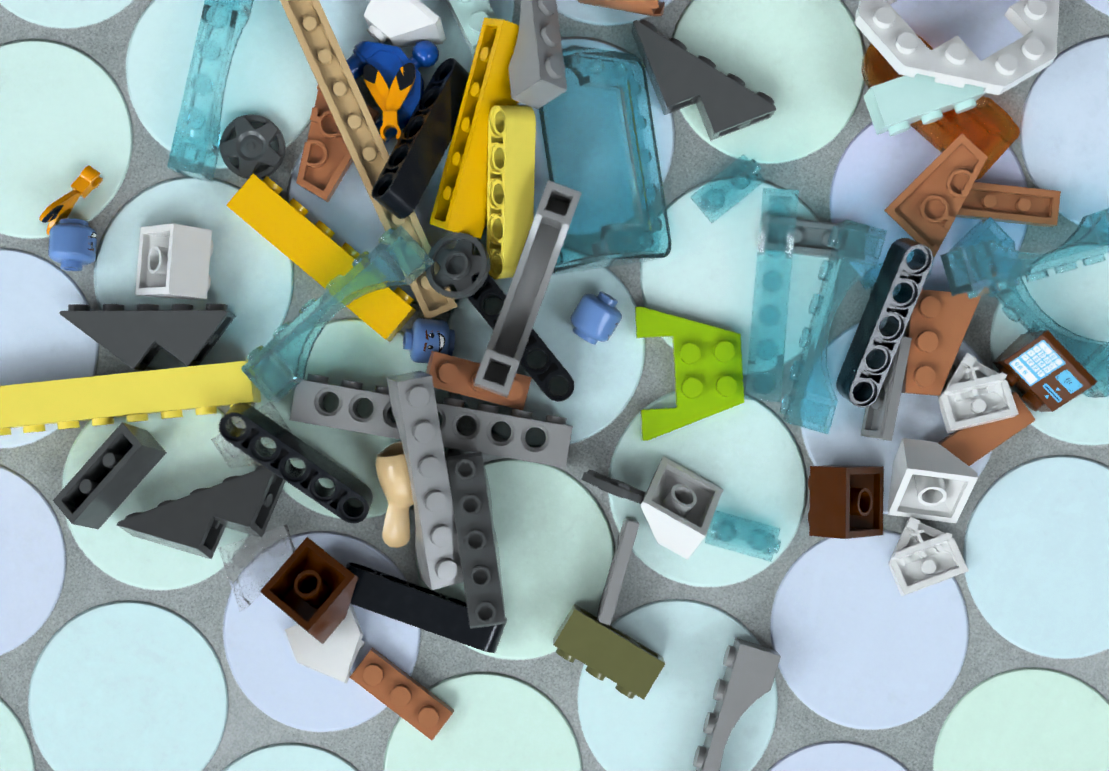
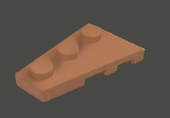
M317 85L318 93L315 107L312 108L311 125L307 142L304 145L296 183L324 201L329 202L352 164L353 159L321 89ZM367 105L372 119L376 123L380 113Z
M962 133L884 211L916 242L929 247L933 258H935L988 157Z
M921 290L906 327L905 337L912 338L901 393L940 396L982 294Z

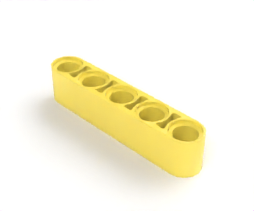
M497 105L491 109L489 114L486 250L491 264L489 274L493 279L513 278L533 223L536 116L534 110L528 105Z

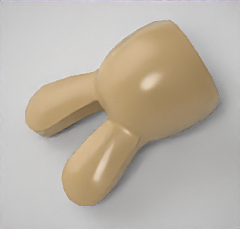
M401 441L395 442L377 455L375 463L378 479L388 502L382 536L384 543L394 548L406 545L410 539L409 507L414 505L408 467Z

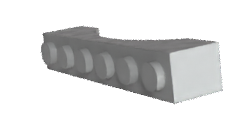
M520 0L519 31L515 49L508 66L511 98L539 109L567 91L556 0Z
M550 180L547 181L512 282L477 372L474 386L506 398L508 397L582 192Z
M416 371L386 377L392 412L401 438L411 483L416 527L415 548L421 580L431 590L462 583L464 581L453 502L432 375L423 371Z
M735 638L733 646L728 645L723 659V665L727 666L723 680H717L713 693V699L717 700L714 712H708L704 722L703 732L707 733L703 746H698L695 752L693 766L697 767L696 771H720L723 751L732 729L742 714L757 699L772 688L781 658L775 649Z

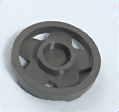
M243 115L234 119L221 136L220 153L225 165L234 174L244 179H249L252 174H255L260 179L272 175L281 166L285 157L286 145L281 131L272 121L259 115ZM250 122H260L265 125L255 129ZM235 130L236 137L229 140L231 133ZM276 136L279 144L278 153L271 147V143ZM229 157L239 159V170L231 163ZM259 164L270 166L262 172L255 173Z
M452 233L442 237L431 248L426 260V275L430 285L439 294L452 299H462L474 295L484 284L490 271L491 264L488 252L478 239L466 233ZM458 240L453 249L445 247L447 244ZM474 245L478 248L481 256L474 255ZM435 261L441 267L436 276L434 275ZM478 275L477 279L474 282V276ZM454 285L458 292H450L445 289Z
M590 469L588 472L583 473L581 479L605 492L640 504L646 492Z

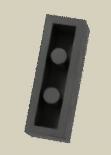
M122 422L54 498L53 502L71 524L99 529L167 452L147 430Z

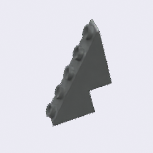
M643 19L633 21L631 32L664 115L696 103L710 141L769 119L776 111L774 100L765 93L752 92L744 87L745 83L739 77L733 74H723L715 69L716 65L710 59L701 55L697 58L686 51L687 47L681 41L672 37L667 39L657 33V28L650 22Z
M70 304L68 305V311H60L59 313L129 367L136 370H145L162 347L187 366L200 365L236 317L235 314L228 312V305L206 304V310H193V305L172 304V310H159V305L138 304L137 310L124 311V305L104 304L103 311H90V305Z
M482 452L447 457V466L470 629L506 624L499 548L493 522L491 491Z
M260 465L253 472L242 476L228 477L221 484L213 487L199 488L192 491L186 497L178 500L164 501L156 508L146 512L129 514L124 520L119 521L117 526L134 537L212 559L225 527L257 537H263L286 481L263 465Z

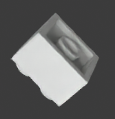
M175 223L141 227L135 295L177 299H207V292L211 285L209 264L214 248L213 241L211 240L212 230Z

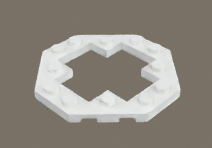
M859 0L856 11L855 25L896 72L904 76L914 77L918 73L935 77L934 82L961 88L965 84L983 87L985 93L1000 95L1050 66L1057 57L1060 0H1020L1011 5L1004 16L1024 37L981 61L958 35L930 50L890 5L898 0Z

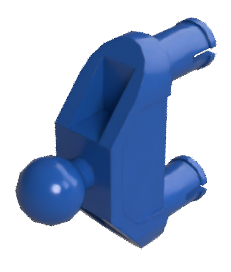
M422 40L416 43L412 50V56L408 58L401 48L397 46L369 41L359 42L354 46L355 49L352 50L354 54L346 60L355 80L363 74L365 65H372L378 69L390 89L401 67L407 63H413L415 66L416 77L414 84L403 105L397 111L399 127L402 130L406 127L424 93V80L417 69L433 66L438 60L439 50L431 41ZM383 118L375 123L379 134L380 128L383 125ZM389 128L386 130V143L397 134L396 129Z

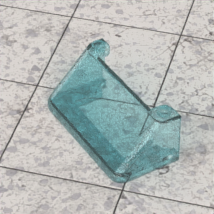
M576 45L562 49L567 91L539 108L549 180L582 192L552 275L652 261L667 257L671 251V235L647 77L643 63L636 55Z

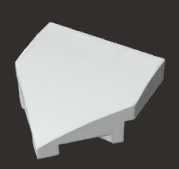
M966 353L938 399L947 433L1018 415L1019 413L1009 383L1005 380L1007 374L1003 372L998 373L976 361V357Z
M909 517L888 563L901 596L969 571L955 539L952 538V534L944 533L925 525L913 517Z
M352 604L349 606L345 619L324 644L320 643L299 624L285 629L297 663L347 684L351 675V667L359 649L363 648L365 644L361 640L363 633Z

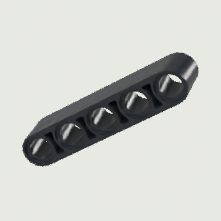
M454 58L445 60L434 72L372 189L371 196L398 219L406 218L415 210L452 139L469 72Z
M909 238L897 239L890 246L837 378L836 387L838 392L857 407H868L878 398L932 266L933 254L930 248ZM914 250V257L907 263L908 254ZM901 284L899 293L893 296L894 288ZM888 317L886 325L879 329L881 321ZM875 350L873 357L866 361L869 352ZM862 382L860 389L853 393L854 387Z
M488 274L481 288L474 295L467 298L494 330L500 313L496 315L486 313L484 304L491 297L500 298L504 303L506 295ZM532 328L520 364L549 399L556 402L565 401L573 393L574 381ZM534 350L543 351L547 356L546 364L540 369L531 368L527 363L529 353ZM560 376L567 380L569 389L566 394L555 396L550 392L548 385L554 377Z
M247 403L234 404L221 418L219 431L226 441L348 523H359L367 517L373 500V494L366 484ZM231 417L242 418L245 421L246 428L240 429L232 423ZM268 437L272 439L276 444V448L270 449L265 447L261 442V438ZM290 458L301 459L306 467H294L290 462ZM328 478L334 483L335 487H323L318 479ZM357 498L363 503V506L353 507L348 503L347 499Z
M347 563L346 568L358 577L350 604L485 652H496L506 624L470 629L467 602L360 564Z

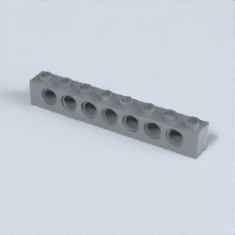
M308 374L307 380H296L289 420L401 439L397 425L391 418L392 407L388 387L376 385L375 392L362 390L363 383L342 380L341 386L328 384L329 377ZM331 392L335 393L339 398V406L333 412L327 411L323 404L325 396ZM444 397L443 404L436 403L437 410L442 416L440 429L443 447L470 452H482V454L566 468L573 426L566 425L567 418L546 415L545 421L533 420V412L512 409L511 416L498 414V406L478 403V408L475 410L464 408L465 401L446 397ZM364 398H368L374 406L373 413L367 418L361 417L357 411L358 403ZM467 415L473 417L477 423L476 431L470 436L463 435L458 429L460 419ZM500 421L506 422L511 428V436L504 442L497 441L492 435L493 426ZM533 427L542 429L546 435L545 443L537 448L528 445L525 438L527 431Z

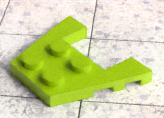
M641 306L635 307L636 338L672 337L676 408L640 410L642 441L651 440L744 403L741 335L739 333Z

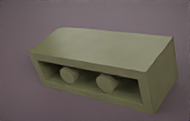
M576 604L573 605L553 639V645L557 647L556 653L572 663L575 659L587 665L585 670L601 681L607 677L617 683L615 688L620 693L631 699L637 695L644 700L666 664L662 656L616 628L600 623L596 616Z

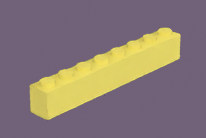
M246 360L0 386V436L11 435V428L23 427V433L46 431L45 425L57 423L58 430L80 428L79 421L92 420V426L114 424V417L126 416L127 422L148 421V414L161 413V419L183 417L182 410L195 409L196 415L216 414L217 407L230 406L231 408L237 403H247L249 405L251 403H260L258 362Z

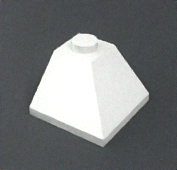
M370 0L363 15L369 26L367 32L381 44L387 41L392 46L412 47L422 40L431 41L435 45L442 44L446 40L440 17L420 0Z
M902 438L893 461L887 508L888 515L957 523L978 479L977 472L937 442Z
M663 456L640 505L657 543L688 560L706 537L723 489Z

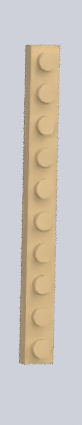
M280 0L424 317L431 319L458 307L455 299L439 294L433 289L427 279L426 260L431 246L415 211L406 218L398 219L371 196L372 189L390 156L319 0ZM435 261L434 275L436 276V274L440 270V266Z

